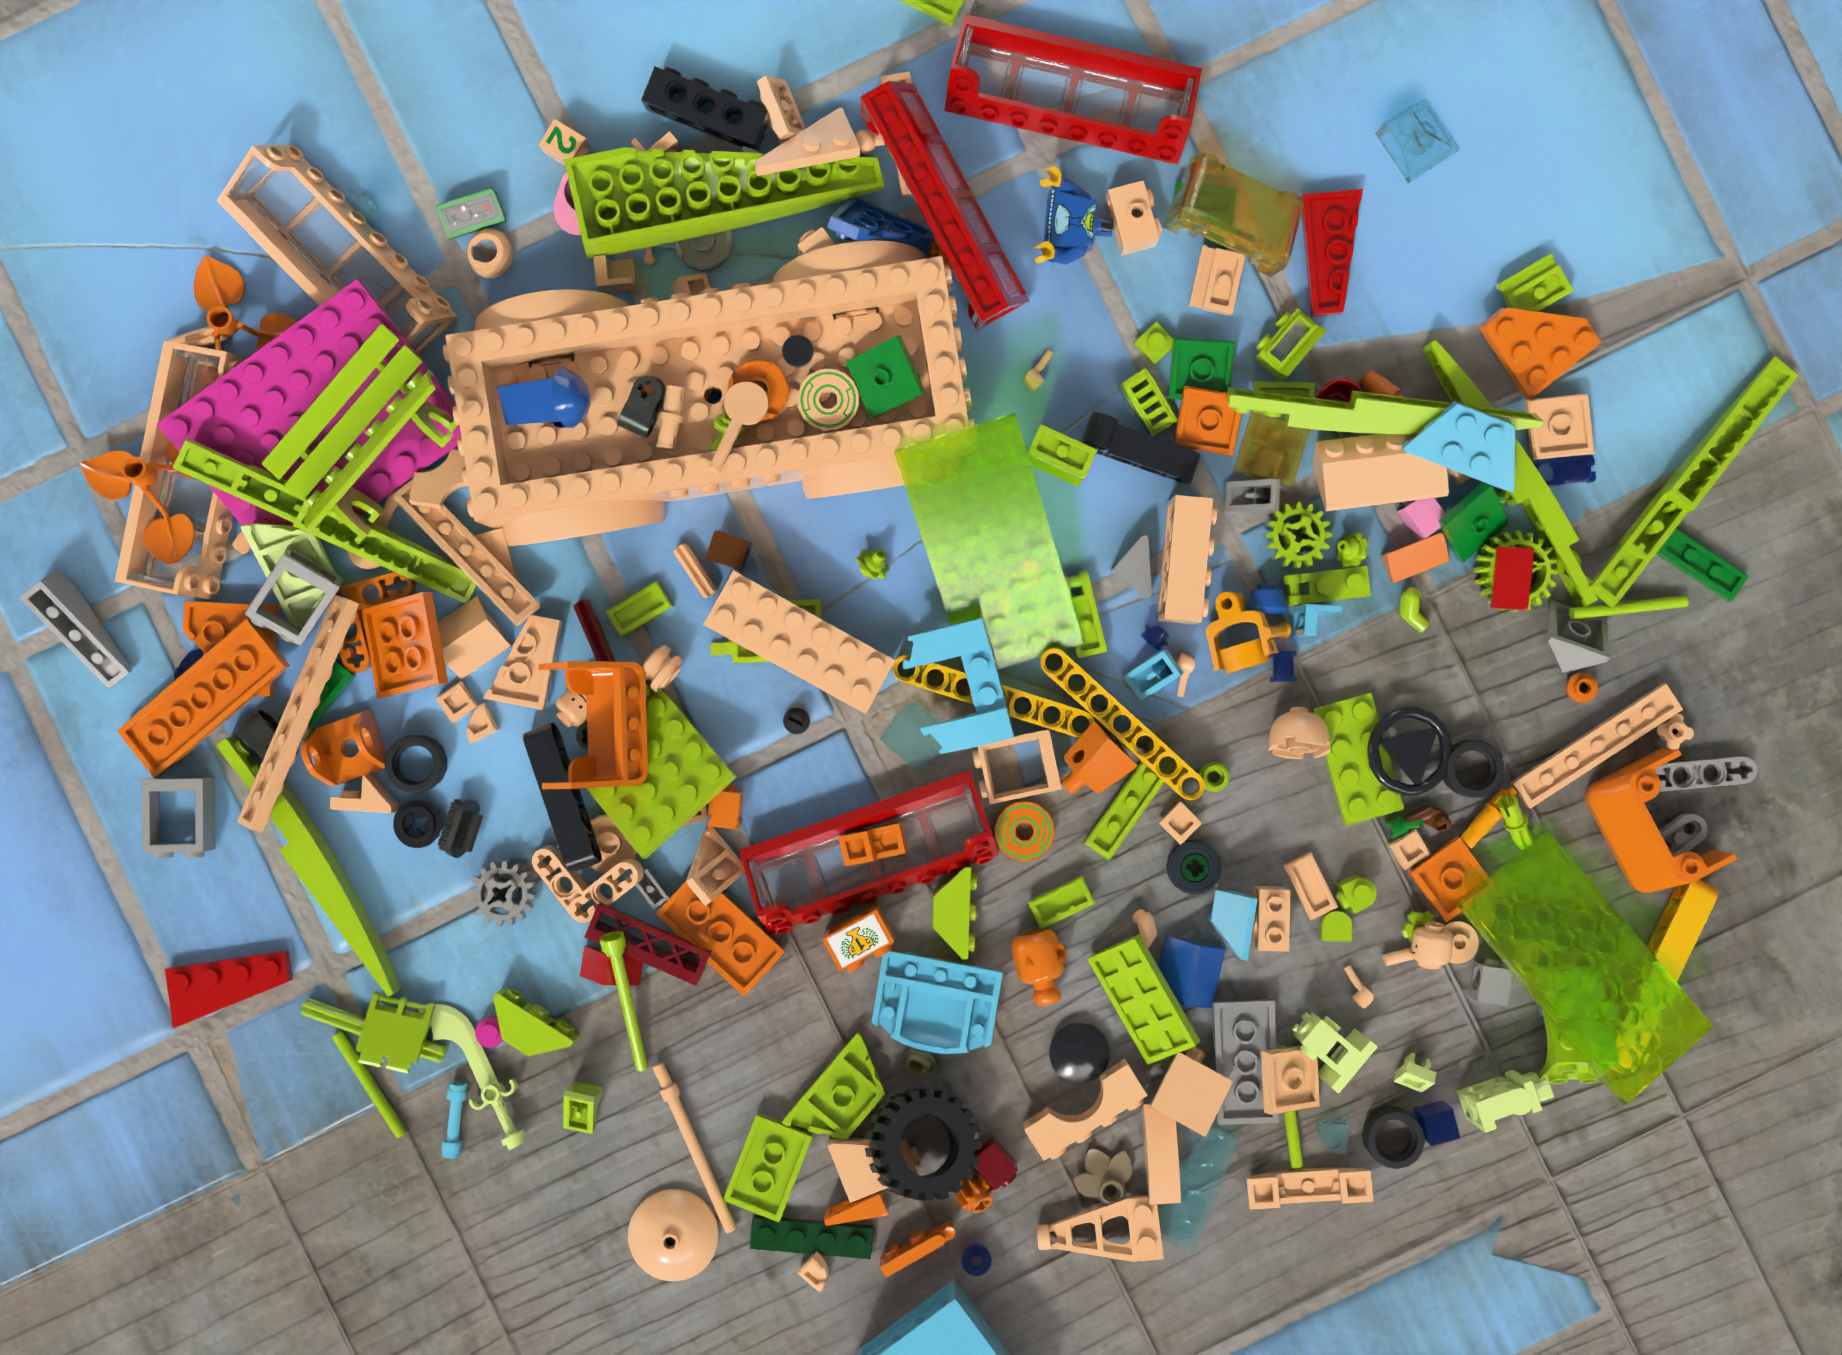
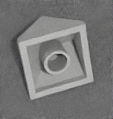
M1550 599L1547 603L1548 642L1562 673L1607 662L1610 658L1607 619L1592 617L1572 620L1569 617L1571 606Z

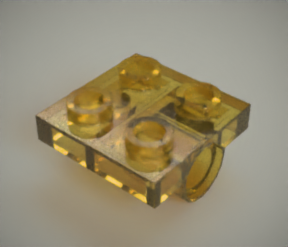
M1255 412L1250 413L1233 472L1259 480L1280 479V486L1289 489L1293 488L1310 429L1288 427L1284 421Z

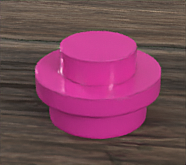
M486 1017L477 1024L475 1036L482 1046L493 1048L503 1042L497 1017Z

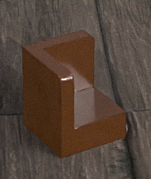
M715 530L705 559L743 572L752 543L748 540Z

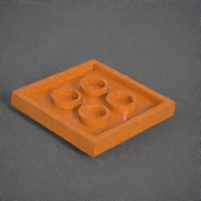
M421 592L361 609L377 699L448 683L432 592Z

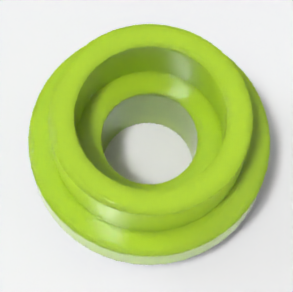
M1219 762L1206 763L1199 771L1207 791L1219 792L1229 782V772ZM1212 771H1216L1219 775L1218 780L1214 783L1208 779V775Z

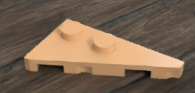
M843 108L834 110L755 161L756 175L860 157V146Z

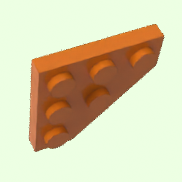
M1500 308L1478 326L1525 399L1534 398L1601 343L1587 319L1514 308Z
M184 601L182 631L190 640H193L204 652L203 655H205L244 620L249 619L245 615L249 604ZM260 605L279 616V606ZM268 627L261 628L277 649V632ZM275 680L256 696H274Z

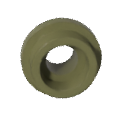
M915 1048L908 1050L906 1054V1067L909 1071L916 1075L924 1076L933 1070L936 1062L930 1052Z

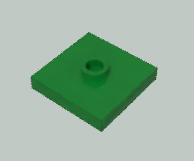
M896 335L846 361L870 419H875L926 393L901 335Z
M1173 337L1167 398L1181 400L1184 385L1227 392L1228 387L1231 388L1235 341Z
M1485 482L1478 485L1438 520L1455 557L1463 563L1485 545L1490 538L1494 537L1509 524L1493 486Z

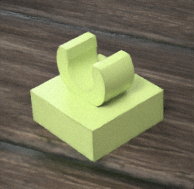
M1412 1052L1405 1058L1404 1065L1395 1071L1394 1082L1422 1093L1435 1084L1437 1072L1429 1070L1431 1060L1428 1058L1421 1062V1066L1416 1065L1414 1061L1415 1053Z

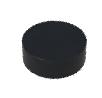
M794 335L784 342L782 354L790 366L801 368L811 362L814 350L809 339L802 335Z

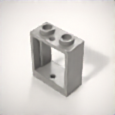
M287 546L249 604L245 615L255 625L261 628L268 627L277 632L278 637L290 644L296 643L301 646L340 588L343 578ZM284 569L325 592L301 629L260 606Z
M215 777L142 779V853L154 852V858L174 857V852H184L185 858L204 857L205 851L215 849ZM159 791H195L196 843H160Z

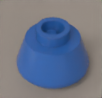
M1257 584V590L1251 591L1246 605L1247 611L1259 610L1265 615L1285 613L1288 608L1282 590H1276V584Z

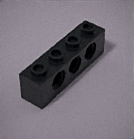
M654 66L641 99L647 111L741 148L745 146L757 151L759 150L770 123V117L764 105L754 100H749L748 103L739 100L736 94L726 89H721L720 92L711 89L709 84L701 79L693 78L691 81L681 77V73L673 68L665 67L663 70ZM677 92L687 93L682 101L672 100ZM705 103L715 104L710 112L700 111L701 106ZM738 113L743 116L739 123L732 124L728 122L732 114Z

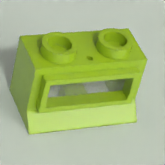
M1298 308L1292 314L1287 311L1275 324L1279 328L1275 335L1271 337L1267 334L1256 347L1259 353L1254 360L1280 382L1290 375L1327 331V329L1318 326Z

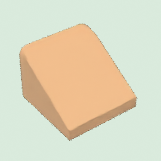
M706 273L679 276L672 283L674 294L688 293L689 296L700 295L702 290L711 288Z

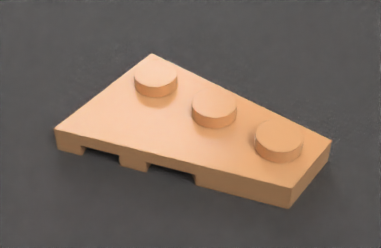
M534 615L529 616L512 646L513 649L504 665L500 667L494 683L488 689L483 699L545 710L553 670H539V664L554 663L562 621Z

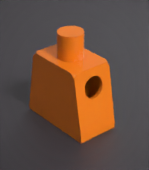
M1094 721L1064 755V760L1073 771L1061 781V784L1071 795H1074L1085 784L1098 794L1134 770L1137 764Z

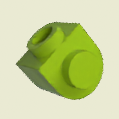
M1351 876L1336 883L1339 890L1336 893V897L1344 910L1348 909V911L1355 914L1371 906L1376 899V887L1366 878Z

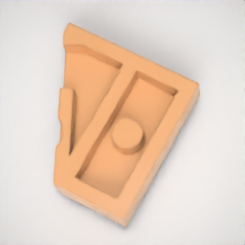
M708 827L702 833L686 880L688 886L705 906L745 873L742 861L714 827Z

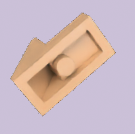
M372 773L363 775L362 791L342 790L340 796L330 797V809L394 813L400 808L398 802Z

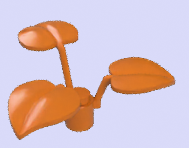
M205 255L196 271L194 296L199 306L208 312L207 323L214 329L212 336L214 337L216 350L222 351L221 335L226 337L232 336L238 329H241L259 337L256 343L258 351L298 322L294 318L282 313L265 315L260 321V331L239 322L227 305H235L243 298L245 292L244 279L231 266ZM199 360L191 398L219 379V363ZM184 391L180 392L181 396L186 397Z
M172 442L169 443L165 450V456L172 463L171 465L158 464L155 461L148 464L142 458L134 457L130 453L120 450L107 452L94 459L81 462V467L88 483L102 497L109 500L123 499L131 492L133 483L147 494L162 513L164 519L152 521L145 529L143 535L145 548L153 557L169 566L178 563L189 553L195 541L193 522L185 514H176L170 517L168 511L150 490V487L154 486L157 482V470H176L173 466L179 455V450ZM179 471V473L186 478H194Z

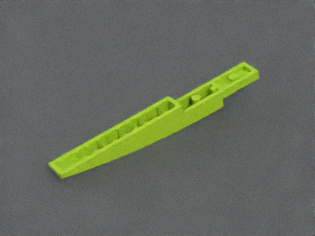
M1437 340L1422 348L1451 403L1456 401L1465 405L1493 408L1477 386ZM1515 437V489L1513 493L1498 489L1500 492L1505 493V502L1508 507L1521 504L1539 538L1544 539V548L1549 546L1552 548L1548 556L1558 559L1553 565L1559 571L1558 574L1576 607L1588 606L1597 601L1598 598L1594 591L1589 588L1592 580L1583 573L1580 567L1582 562L1579 555L1569 547L1579 541V538L1545 480Z
M1776 356L1770 359L1664 484L1617 543L1619 547L1590 583L1589 588L1610 607L1617 605L1686 514L1695 510L1799 376Z
M1229 387L1226 396L1227 405L1232 407L1233 411L1250 413L1251 410L1263 411L1262 414L1270 417H1281L1282 413L1285 414L1284 420L1288 427L1372 434H1419L1424 430L1423 427L1426 424L1440 417L1442 412L1452 404L1449 402L1352 391L1350 402ZM1466 405L1512 423L1515 426V430L1540 428L1543 425V420L1536 413Z
M189 438L184 441L173 466L174 469L289 520L298 529L466 604L469 602L476 584L457 564L375 522L372 524L368 519L358 514L356 515L372 528L360 544L354 541L357 534L332 509L318 526L310 532L306 529L303 515L309 509L305 503L312 496L313 492H310L301 501L284 485L288 480L283 478L278 480L272 473L253 464L248 466Z
M238 737L223 739L216 745L247 788L251 790L261 764L255 762L250 755L252 753L251 748L241 739H238ZM284 780V788L281 794L277 796L271 816L273 823L288 841V844L279 851L386 995L390 997L400 991L402 987L385 948L336 856L305 808Z

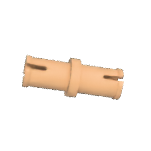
M666 385L663 411L658 416V420H661L656 448L676 451L679 424H683L684 418L681 416L686 389Z

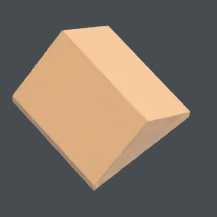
M476 596L438 622L445 664L460 679H464L512 646L479 596Z

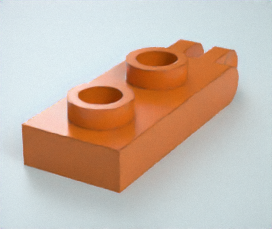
M948 1221L928 1231L924 1229L919 1230L910 1236V1241L899 1247L896 1244L886 1249L880 1258V1269L885 1278L943 1246L946 1241L952 1239L955 1236L954 1223Z

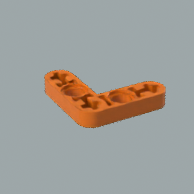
M393 572L340 586L335 595L340 596L342 594V596L348 597L349 600L359 603L354 620L358 632L351 639L344 638V646L340 651L342 663L348 671L362 673L371 668L361 609L413 595L416 590V582ZM398 578L402 581H407V586L403 587V593L400 590L387 591L385 587L397 585ZM369 585H375L379 590V596L373 602H369L364 596V591ZM361 641V646H355L357 654L364 655V660L360 661V667L358 664H352L351 659L356 657L354 648H347V643L355 644Z

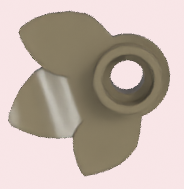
M1088 1149L1085 1156L1086 1172L1073 1178L1077 1189L1086 1197H1097L1104 1205L1121 1201L1126 1195L1125 1183L1132 1175V1165L1125 1150H1122L1110 1159L1106 1153L1099 1149ZM1108 1185H1114L1116 1187V1190L1113 1194H1107L1105 1192V1188Z

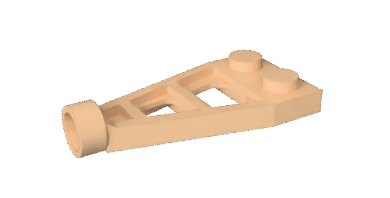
M1149 1195L1125 1197L1121 1201L1110 1205H1102L1050 1224L1037 1225L1039 1250L1059 1249L1131 1262L1164 1259L1157 1204L1150 1205ZM1117 1216H1124L1129 1223V1241L1125 1244L1107 1241L1102 1234V1225L1106 1220ZM1093 1223L1096 1231L1095 1242H1076L1072 1238V1228L1075 1225ZM1052 1231H1054L1057 1236L1054 1241L1051 1240Z

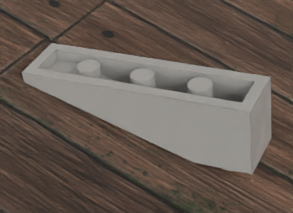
M58 569L40 580L19 597L108 689L132 671L80 591Z

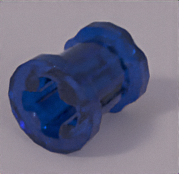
M1278 651L1279 653L1269 655V657L1273 658V676L1270 677V682H1297V676H1294V657L1297 656V651Z

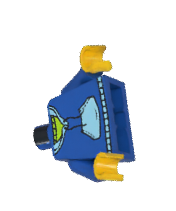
M1052 166L1043 169L1044 172L1049 174L1050 180H1040L1042 187L1052 186L1053 189H1049L1047 197L1044 240L1034 246V249H1040L1043 255L1036 257L1035 262L1039 264L1049 261L1067 265L1085 256L1087 251L1092 249L1094 236H1112L1113 218L1096 217L1097 201L1092 200L1087 192L1074 182L1063 177L1061 171L1057 167Z

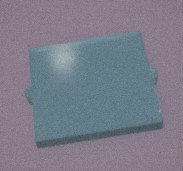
M911 701L898 718H893L894 723L880 740L921 773L933 757L939 756L938 750L942 746L930 733L926 736L921 733L920 727L937 722Z

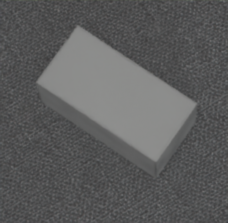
M647 867L643 870V878L636 884V887L654 910L668 900L671 895L652 869Z

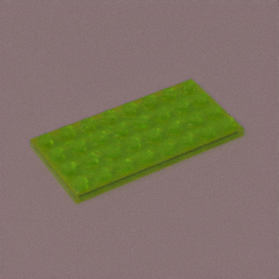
M1016 413L894 450L950 625L983 616L997 669L1041 657L1048 649L1064 650L1084 644Z
M1548 830L1539 835L1530 845L1521 850L1456 904L1622 1105L1630 1103L1714 1028L1706 1016Z

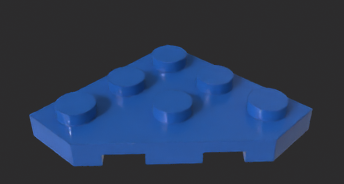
M857 197L849 199L832 214L827 228L835 231L834 234L845 240L892 241L907 244L919 250H926L934 237L930 229Z

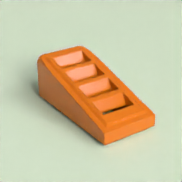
M882 1190L851 1203L847 1199L826 1209L824 1222L826 1226L886 1216L889 1214V1204Z

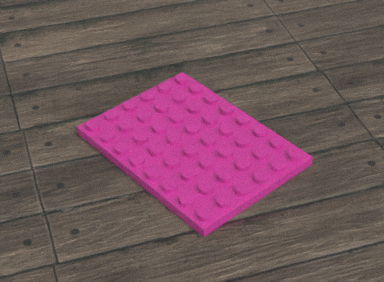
M358 278L157 423V426L179 452L184 441L189 438L248 466L253 464L270 472L261 463L381 323L400 339L383 359L386 364L392 360L404 344L416 355L418 353ZM424 361L405 381L407 384L418 372L424 376L429 370ZM377 368L374 369L308 446L311 452L380 374ZM433 374L430 379L433 381L436 389L426 400L454 419L453 407L456 406V402ZM400 389L331 467L332 471L336 467L343 470L350 462L345 456L356 443L363 447L370 437L365 433L378 419L383 423L390 415L386 409L397 396L401 399L406 397ZM410 418L351 487L365 494L376 503L414 477V472H421L458 445L457 439L461 437L460 426L458 425L454 429L450 441L441 448ZM430 418L443 434L449 430L438 421ZM300 456L282 478L289 480L305 460ZM324 477L311 492L314 493L318 490L320 493H323L329 484L325 482ZM207 484L241 525L247 522L293 526L294 524L289 520ZM351 505L356 514L361 515L365 512V510Z

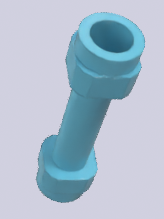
M450 1082L449 1089L447 1090L446 1099L450 1100L447 1138L442 1141L441 1146L442 1157L459 1158L462 1150L463 1140L459 1139L462 1104L468 1095V1084L465 1082Z

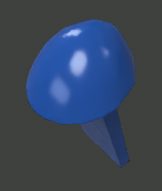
M559 367L553 377L497 387L506 425L561 421L564 427L575 428L585 419L591 406V394L588 386L578 374L565 367Z

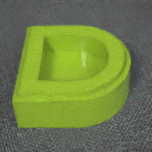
M1331 910L1325 913L1320 920L1319 939L1321 941L1352 942V921L1350 917L1340 910Z

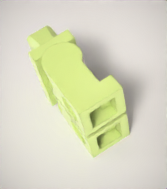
M1514 1070L1504 1072L1505 1077H1495L1457 1090L1456 1092L1465 1119L1487 1133L1497 1129L1495 1124L1497 1119L1511 1114L1525 1115L1529 1111L1532 1113L1542 1111L1540 1102L1554 1097L1548 1079H1539L1537 1073L1533 1071L1521 1075Z

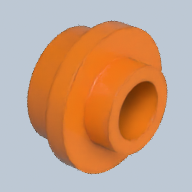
M1576 673L1567 681L1566 691L1573 701L1586 703L1595 698L1598 692V683L1588 673ZM1582 682L1586 683L1587 685V691L1585 693H1582L1579 690V685Z

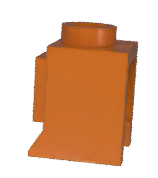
M729 784L709 802L708 815H711V818L706 823V826L735 830L739 828L743 791H736L737 785Z

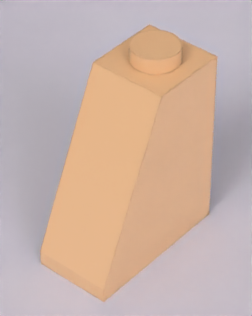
M849 1137L847 1140L829 1138L827 1146L850 1203L889 1188L879 1183L877 1179L880 1175L872 1173L869 1164L874 1163L872 1157H866L865 1148L871 1147V1140L865 1139V1137ZM901 1139L900 1149L902 1158L908 1168L918 1174V1165L922 1164L916 1146L911 1148L907 1139Z

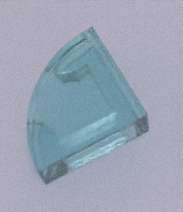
M1316 1120L1317 1131L1324 1144L1335 1153L1347 1156L1349 1125L1342 1122Z

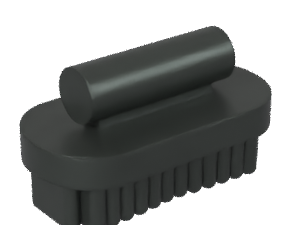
M454 799V802H451L450 810L447 814L448 817L446 818L447 821L444 825L445 828H443L438 842L439 849L454 858H460L466 851L472 852L483 819V815L479 814V804L470 799Z

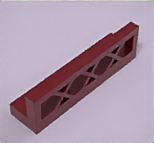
M601 902L597 905L584 936L600 944L601 936L615 931L623 932L626 941L624 955L695 986L701 980L706 969V963L712 952ZM602 913L613 917L617 928L599 921ZM632 927L641 929L645 941L626 933L625 930ZM660 939L669 941L673 953L654 945L653 942ZM691 951L701 955L702 958L700 963L697 964L681 957V954Z

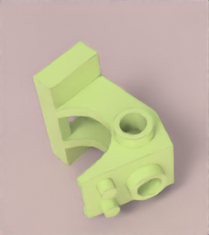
M1312 1011L1309 1014L1305 1012L1302 1015L1304 1020L1301 1024H1295L1292 1027L1294 1031L1292 1035L1302 1043L1299 1049L1314 1061L1318 1056L1325 1062L1318 1071V1076L1339 1094L1378 1046L1356 1028L1344 1039L1337 1033L1341 1027L1328 1016L1322 1020ZM1338 1041L1341 1045L1329 1058L1326 1054Z

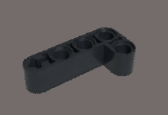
M1100 412L1091 413L1081 443L1097 449L1096 454L1184 484L1192 483L1201 454L1191 449L1119 425L1116 418Z

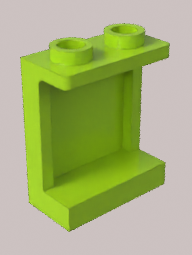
M1040 424L1025 458V463L1074 486H1079L1081 481L1085 479L1098 450Z

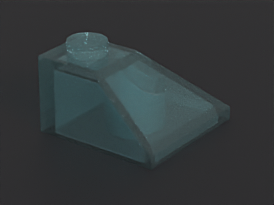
M1427 99L1408 106L1384 122L1375 133L1408 184L1460 150Z

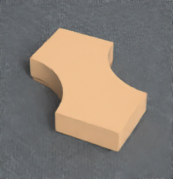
M450 450L447 459L434 470L423 473L414 472L409 498L411 505L441 509L449 494L465 486L462 469L466 468L465 458L460 455L459 450Z

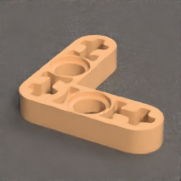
M547 845L537 850L532 857V865L535 871L571 917L580 923L591 921L600 902L610 906L638 884L644 874L643 867L637 860L627 858L615 865L588 887L577 871L571 873L567 869L561 852L557 847ZM549 855L552 860L550 864L546 865L543 860ZM561 868V872H559L555 876L552 875V873L555 872L556 869ZM630 868L633 873L620 883L617 878ZM561 877H568L572 881V891L562 889L560 886ZM602 883L611 886L613 890L612 898H606L601 894L600 885ZM593 898L596 903L583 913L580 908Z

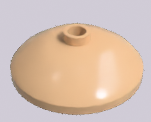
M665 1189L647 1197L635 1210L628 1228V1244L636 1263L649 1275L665 1281L686 1280L700 1273L712 1260L719 1241V1227L713 1210L701 1197L682 1189ZM667 1237L674 1238L676 1244L672 1246L668 1245L665 1239Z

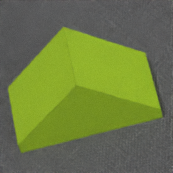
M574 1081L565 1090L563 1095V1128L593 1134L603 1087Z

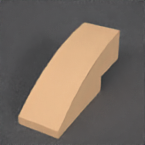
M1143 1104L1141 1111L1150 1205L1181 1203L1176 1121L1149 1107L1150 1104Z

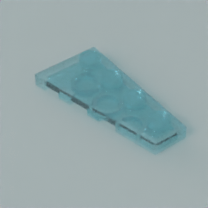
M1212 1125L1206 1137H1201L1179 1167L1181 1203L1157 1204L1161 1239L1191 1253L1194 1252L1238 1145L1239 1137Z

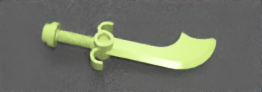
M435 1004L430 1023L433 1041L447 1039L457 1043L465 1053L481 1089L483 1105L477 1104L475 1098L469 1100L470 1106L475 1110H480L488 1106V1104H492L506 1135V1138L501 1140L503 1146L507 1145L508 1150L525 1143L526 1141L523 1136L526 1133L524 1129L519 1132L516 1130L512 1122L513 1120L509 1117V1111H507L508 1109L505 1103H503L504 1096H509L517 1090L518 1084L516 1079H510L511 1090L507 1092L504 1085L498 1082L482 1045L476 1039L475 1029L469 1019L456 1008ZM419 1010L418 1013L425 1014V1011Z

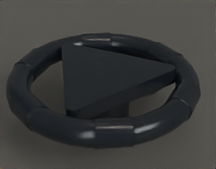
M1402 707L1387 713L1374 726L1367 746L1369 767L1375 778L1389 791L1403 796L1420 795L1434 789L1444 779L1447 772V761L1453 746L1446 726L1437 716L1430 711L1418 707ZM1404 718H1413L1425 722L1432 727L1382 738L1384 732L1396 721ZM1437 734L1441 750L1440 762L1437 769L1422 782ZM1379 744L1414 784H1406L1388 776L1382 767Z

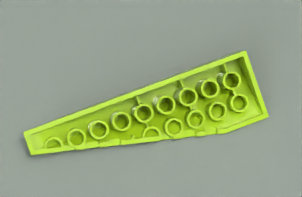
M624 147L564 159L585 253L587 259H592L593 256H607L758 224L884 189L885 185L878 158L854 157L759 176L755 172V161L762 157L763 153L712 151L711 153H695V150L665 152L664 149L652 148L651 151H639L636 148Z

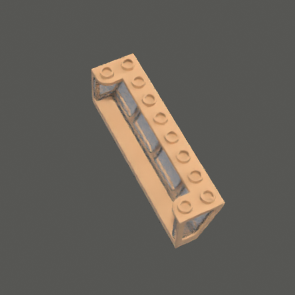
M253 145L217 199V202L319 306L359 278L419 355L458 316L450 308L449 302L443 297L438 296L429 287V282L408 265L407 259L401 254L396 253L387 244V239L366 222L365 216L353 209L345 200V196L324 179V174L309 164L301 150L293 145Z
M164 341L140 458L148 464L155 461L158 464L171 465L172 463L165 456V450L171 441L157 426V423L239 365L246 358L226 351ZM157 470V482L154 486L150 487V490L168 511L170 517L176 514H185L190 518L195 527V541L189 553L174 565L168 566L153 557L145 548L143 542L144 531L152 521L164 519V517L141 488L134 485L115 582L176 595L216 600L217 592L220 588L223 562L226 559L229 533L232 529L233 514L207 483L196 478H186L178 470Z

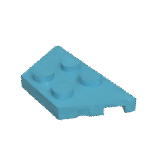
M1453 402L1442 412L1440 417L1431 420L1423 427L1424 430L1411 441L1407 440L1401 447L1405 452L1513 493L1515 489V426L1510 422L1459 402Z

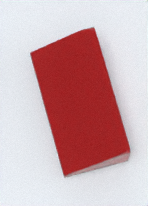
M1496 547L1490 608L1514 611L1528 610L1534 549Z

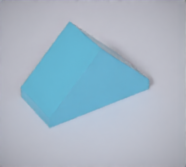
M1164 648L1157 651L1123 677L1141 701L1184 673L1168 650Z

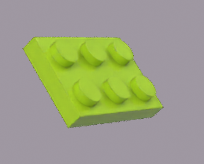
M757 1112L723 1201L780 1222L813 1134L793 1126H785L781 1121Z

